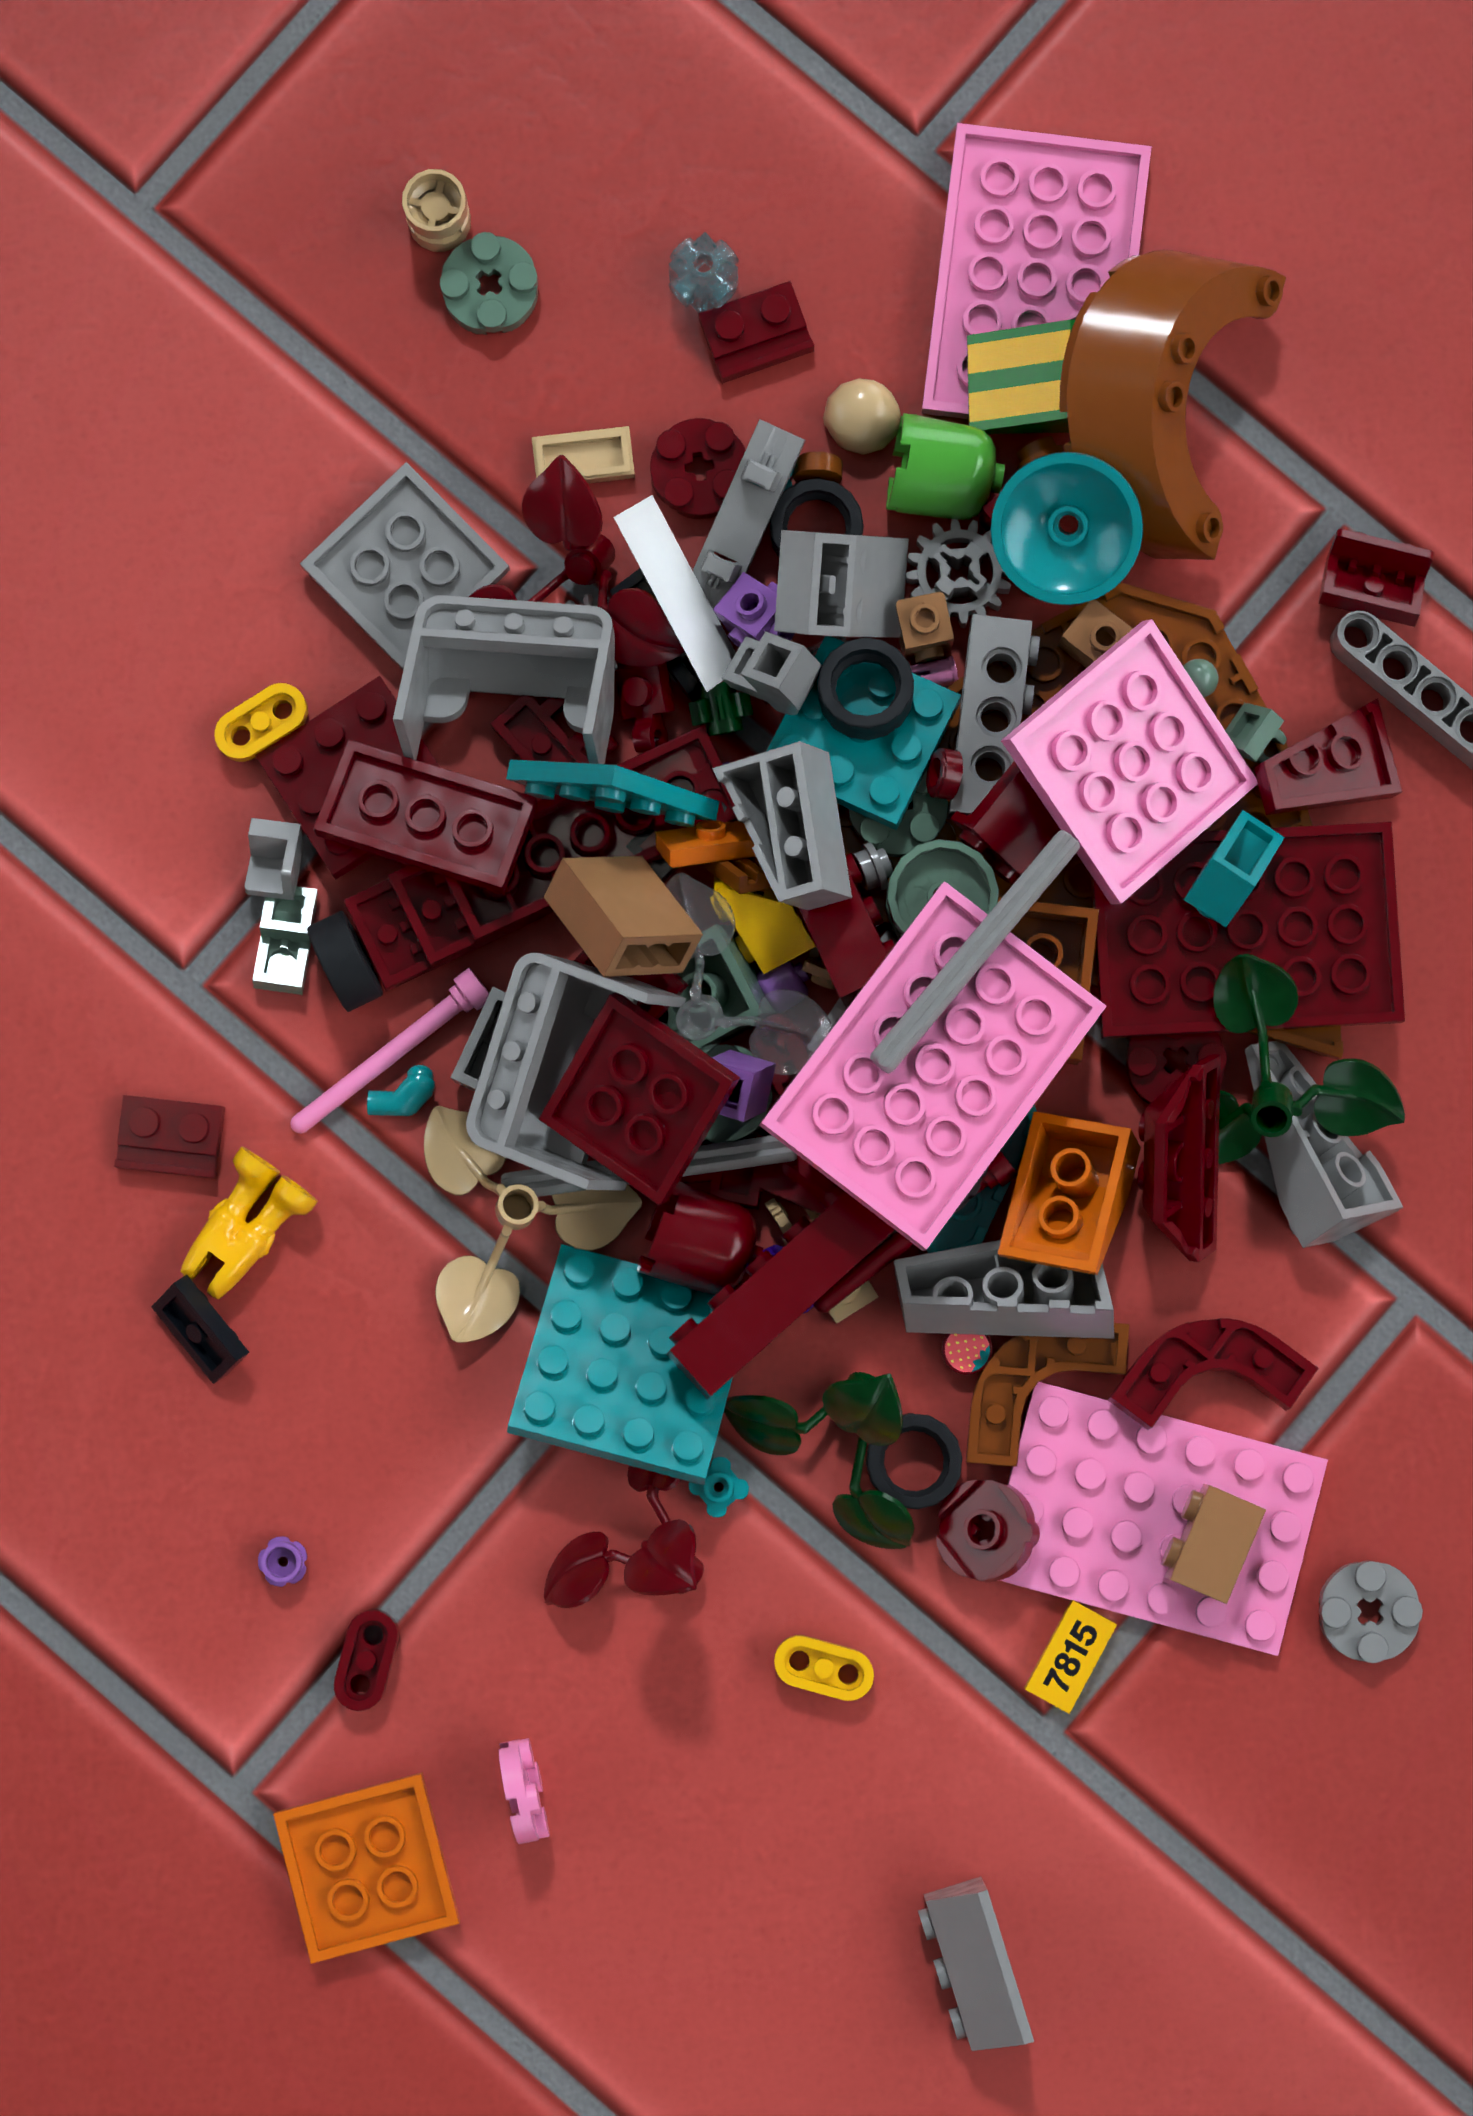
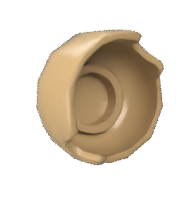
M858 378L839 385L827 398L823 421L839 447L864 455L882 450L896 436L901 413L892 392L883 384L871 379Z

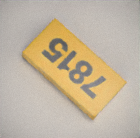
M1071 1600L1024 1689L1070 1714L1117 1624L1080 1603Z

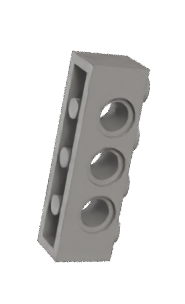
M979 614L972 615L955 750L959 751L963 758V774L956 796L949 800L947 819H950L956 811L967 816L972 814L998 780L985 781L978 776L975 769L977 762L986 758L993 759L1000 764L1003 774L1014 762L1001 740L1021 724L1022 714L1031 715L1034 685L1025 684L1027 665H1037L1040 644L1039 636H1031L1033 621ZM995 661L1006 662L1013 669L1014 677L1005 683L995 682L989 677L987 666ZM988 710L1001 711L1007 717L1008 727L1000 732L989 731L982 724L981 715Z

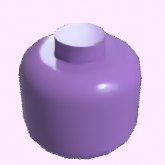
M790 960L766 974H763L761 969L756 972L757 980L765 997L777 1012L788 1010L804 1000L808 995L805 981L809 980L810 977L807 972L801 970L803 966L801 962L794 965Z

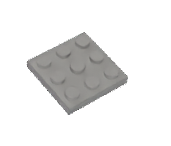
M407 462L300 563L304 571L402 670L405 665L415 614L418 607L425 600L439 595L469 597L474 591L483 586L496 584L510 571L509 565Z

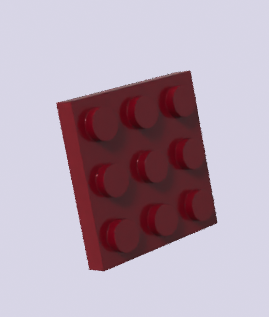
M378 676L255 755L298 823L301 824V828L335 880L375 855L318 837L313 829L348 740L404 756L393 722L397 701L381 676ZM421 739L416 760L440 767Z
M615 992L608 996L540 1115L539 1120L660 1206L669 1200L740 1077L628 998Z

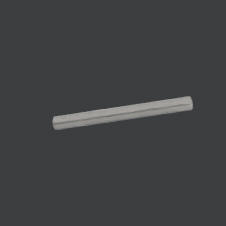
M1060 830L1053 836L874 1049L870 1059L876 1066L886 1073H891L897 1068L1078 852L1080 844L1071 834Z
M772 1135L701 1145L682 1177L791 1162L797 1159V1154ZM596 1160L586 1162L589 1166L617 1176ZM536 1169L508 1172L501 1176V1184H504L506 1188L514 1184H522L531 1188L537 1197L585 1190Z

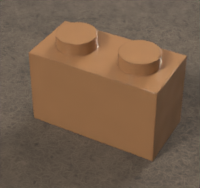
M1203 1484L1200 1492L1192 1490L1181 1515V1518L1188 1520L1181 1539L1172 1537L1162 1559L1161 1565L1168 1567L1165 1578L1227 1604L1266 1509L1208 1484Z

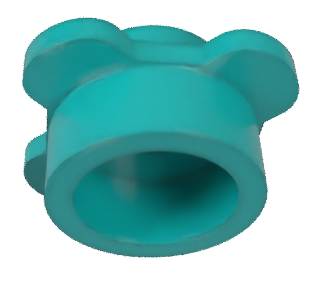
M716 1457L712 1460L704 1485L689 1482L690 1492L702 1498L707 1505V1513L712 1517L724 1516L727 1507L736 1499H744L749 1492L747 1481L738 1479L731 1470V1462L725 1457ZM721 1482L724 1485V1489L721 1492L715 1491V1483Z

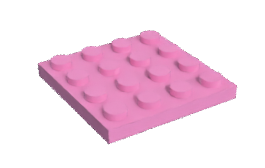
M1152 619L1140 622L1001 740L1058 827L1071 834L1079 842L1080 849L1077 855L1110 904H1122L1258 784L1253 772Z

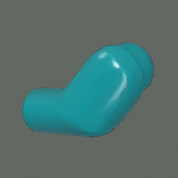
M415 1065L407 1071L408 1077L395 1091L369 1090L367 1098L368 1115L411 1116L417 1113L433 1095L435 1082L432 1070L424 1065Z

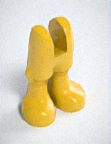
M241 1146L233 1159L234 1166L239 1175L234 1190L228 1198L219 1202L209 1211L208 1221L193 1242L180 1270L183 1276L188 1275L193 1280L208 1264L212 1255L223 1261L224 1265L216 1273L206 1291L218 1300L241 1280L259 1258L269 1253V1249L274 1242L276 1230L290 1216L307 1215L318 1202L303 1187L289 1177L282 1175L258 1216L249 1223L246 1222L249 1210L272 1185L280 1171L243 1146Z

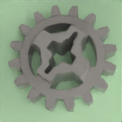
M952 519L950 531L944 532L942 527L936 523L932 525L933 539L931 541L921 535L917 538L916 544L922 553L908 554L907 563L917 568V570L906 573V583L918 584V587L911 592L910 598L943 592L949 617H958L960 627L966 628L968 616L973 614L986 615L985 608L987 606L999 611L1002 602L996 594H1009L1011 584L1001 579V577L1007 575L996 558L992 545L991 530L982 536L977 533L978 521L973 520L968 530H963L960 528L959 521ZM952 543L969 544L966 548L950 549L946 546ZM986 557L992 569L991 584H988L987 579L980 574V566ZM928 562L938 573L939 578L932 590L926 578ZM963 565L968 567V580L959 577L954 582L950 579V567L959 570ZM968 597L972 601L966 604L949 603L953 598Z

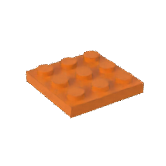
M423 1772L273 1813L311 1964L460 1923Z

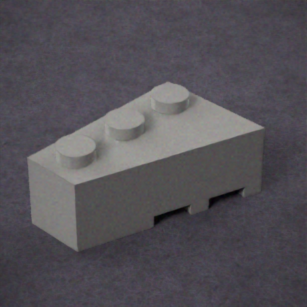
M799 741L712 768L718 781L724 783L735 805L732 809L738 821L744 823L755 845L752 849L778 902L805 910H812L852 898L829 752Z

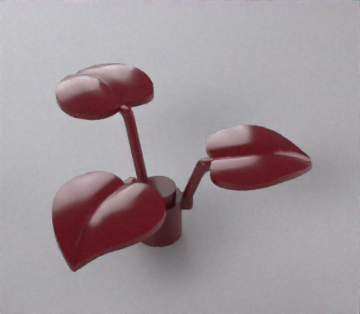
M564 455L557 456L545 471L527 488L522 500V514L526 525L537 538L549 544L563 541L564 548L570 552L565 558V569L528 601H543L568 579L580 585H591L598 581L597 607L604 609L612 619L615 633V661L633 667H652L673 660L681 655L684 649L657 598L639 588H626L616 592L610 598L609 603H607L608 583L612 579V573L607 569L615 559L614 546L607 537L600 534L603 525L602 513L588 483ZM498 584L483 586L469 596L517 600L512 590Z
M629 1465L627 1474L629 1485L638 1492L647 1490V1499L662 1525L652 1532L648 1541L644 1540L641 1543L642 1548L632 1556L617 1550L607 1551L609 1540L602 1532H589L573 1539L561 1550L548 1572L544 1588L545 1603L560 1608H573L588 1602L597 1595L606 1582L609 1574L608 1562L612 1561L626 1564L624 1581L626 1586L635 1593L659 1596L677 1593L684 1594L696 1590V1585L704 1572V1565L695 1556L696 1535L694 1529L684 1520L671 1521L658 1498L659 1490H671L682 1479Z

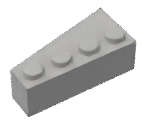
M1001 1240L894 1260L896 1285L906 1332L1114 1339V1309L1103 1264L1098 1275L999 1257L997 1253Z

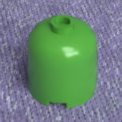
M903 413V416L900 418L893 450V456L902 457L901 467L896 468L894 478L889 477L886 509L900 513L956 520L970 519L977 516L981 512L982 507L987 504L990 493L1000 494L1004 478L1005 464L996 463V447L992 438L983 430L973 426L917 414Z

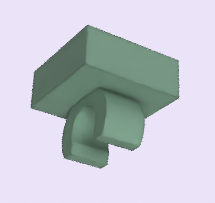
M1245 702L1225 730L1241 756L1258 764L1269 759L1265 755L1264 749L1270 741L1282 745L1287 741L1285 734L1279 730L1284 720L1272 709Z

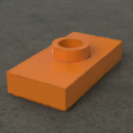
M703 820L698 822L696 827L656 832V849L672 868L756 857L752 849L755 845L744 823L739 821L724 823L719 820Z

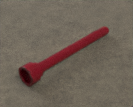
M1001 1151L998 1152L988 1166L986 1176L982 1178L978 1193L987 1186L990 1189H993L998 1184L1003 1187L1018 1175ZM896 1232L862 1259L814 1303L815 1309L821 1313L830 1311L914 1244L899 1232Z

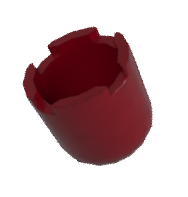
M679 1181L669 1200L660 1206L656 1205L645 1239L652 1241L647 1257L642 1255L639 1257L637 1272L711 1295H716L729 1283L735 1289L740 1284L745 1273L747 1274L744 1269L763 1253V1247L755 1245L757 1238L756 1221L752 1214L742 1206Z

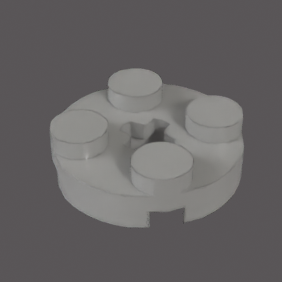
M1369 1560L1346 1564L1337 1569L1326 1580L1320 1591L1319 1622L1321 1631L1333 1648L1351 1659L1368 1663H1378L1383 1660L1392 1659L1411 1644L1418 1632L1423 1609L1419 1602L1417 1591L1405 1574L1389 1564ZM1364 1599L1370 1603L1375 1599L1379 1600L1381 1606L1378 1612L1381 1618L1377 1623L1370 1620L1364 1624L1359 1622L1357 1618L1362 1611L1357 1604L1360 1600Z

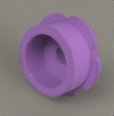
M280 1536L273 1538L268 1542V1547L260 1551L258 1567L265 1574L266 1581L274 1586L283 1587L288 1582L295 1584L303 1578L307 1570L304 1565L308 1557L306 1549L300 1542H291L288 1537ZM281 1557L288 1559V1564L284 1567L279 1564Z

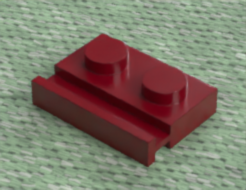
M791 281L698 313L701 327L713 360L716 363L722 384L814 352V343L810 338L807 324Z
M123 1095L117 1141L118 1151L114 1167L216 1179L225 1107Z

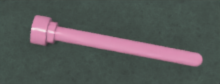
M467 968L453 980L456 984L448 989L451 993L449 996L293 1116L290 1122L292 1130L299 1134L307 1132L459 1012L464 1010L467 1013L473 1008L477 1011L481 1009L488 998L489 992L473 971Z

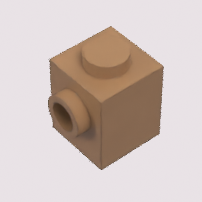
M1094 599L1089 601L1065 631L1058 647L1087 668L1133 628Z

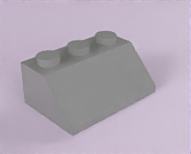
M982 1877L923 1894L927 1908L918 1910L926 1939L937 1938L942 1957L933 1960L941 1988L945 1990L952 1987L958 2007L948 2010L957 2040L967 2037L971 2051L1018 2046L1034 2042L992 1902Z

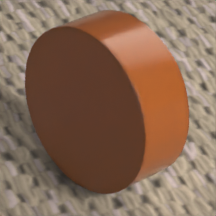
M827 452L803 453L799 455L794 466L793 479L797 483L802 480L815 478L840 483L842 481L843 461L838 456Z

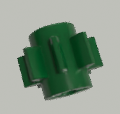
M725 682L717 684L708 692H706L703 686L698 687L700 700L688 703L693 726L705 725L709 737L744 730L742 718L753 715L749 694L737 692L736 689L731 688Z

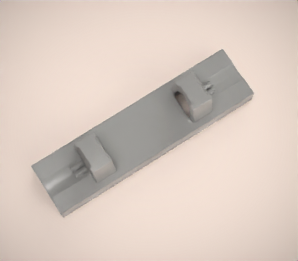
M761 419L758 421L693 568V573L713 609L743 572L747 574L769 525L771 516L806 441ZM714 552L724 555L737 562L735 563L728 560H724L717 556Z

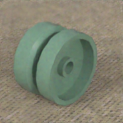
M938 839L917 845L899 860L889 879L885 904L890 927L899 939L933 896L934 891L944 881L985 913H990L998 903L999 889L993 869L978 851L962 842Z

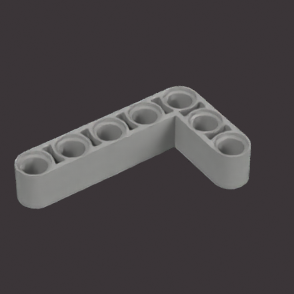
M1357 610L1344 616L1330 636V647L1336 658L1473 770V743L1466 741L1460 733L1461 722H1473V697L1374 615L1366 611ZM1357 627L1361 629L1366 635L1367 646L1355 648L1349 645L1344 636L1345 628ZM1392 658L1400 661L1405 669V677L1400 680L1388 677L1382 667L1383 660ZM1434 690L1439 693L1443 700V709L1441 711L1427 709L1421 700L1422 691Z

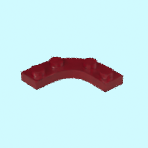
M1230 1318L1200 1320L1179 1325L1153 1341L1136 1359L1110 1395L1108 1401L1149 1430L1157 1422L1179 1389L1190 1378L1207 1371L1228 1372L1245 1380L1287 1411L1296 1402L1319 1368L1279 1338L1256 1325Z

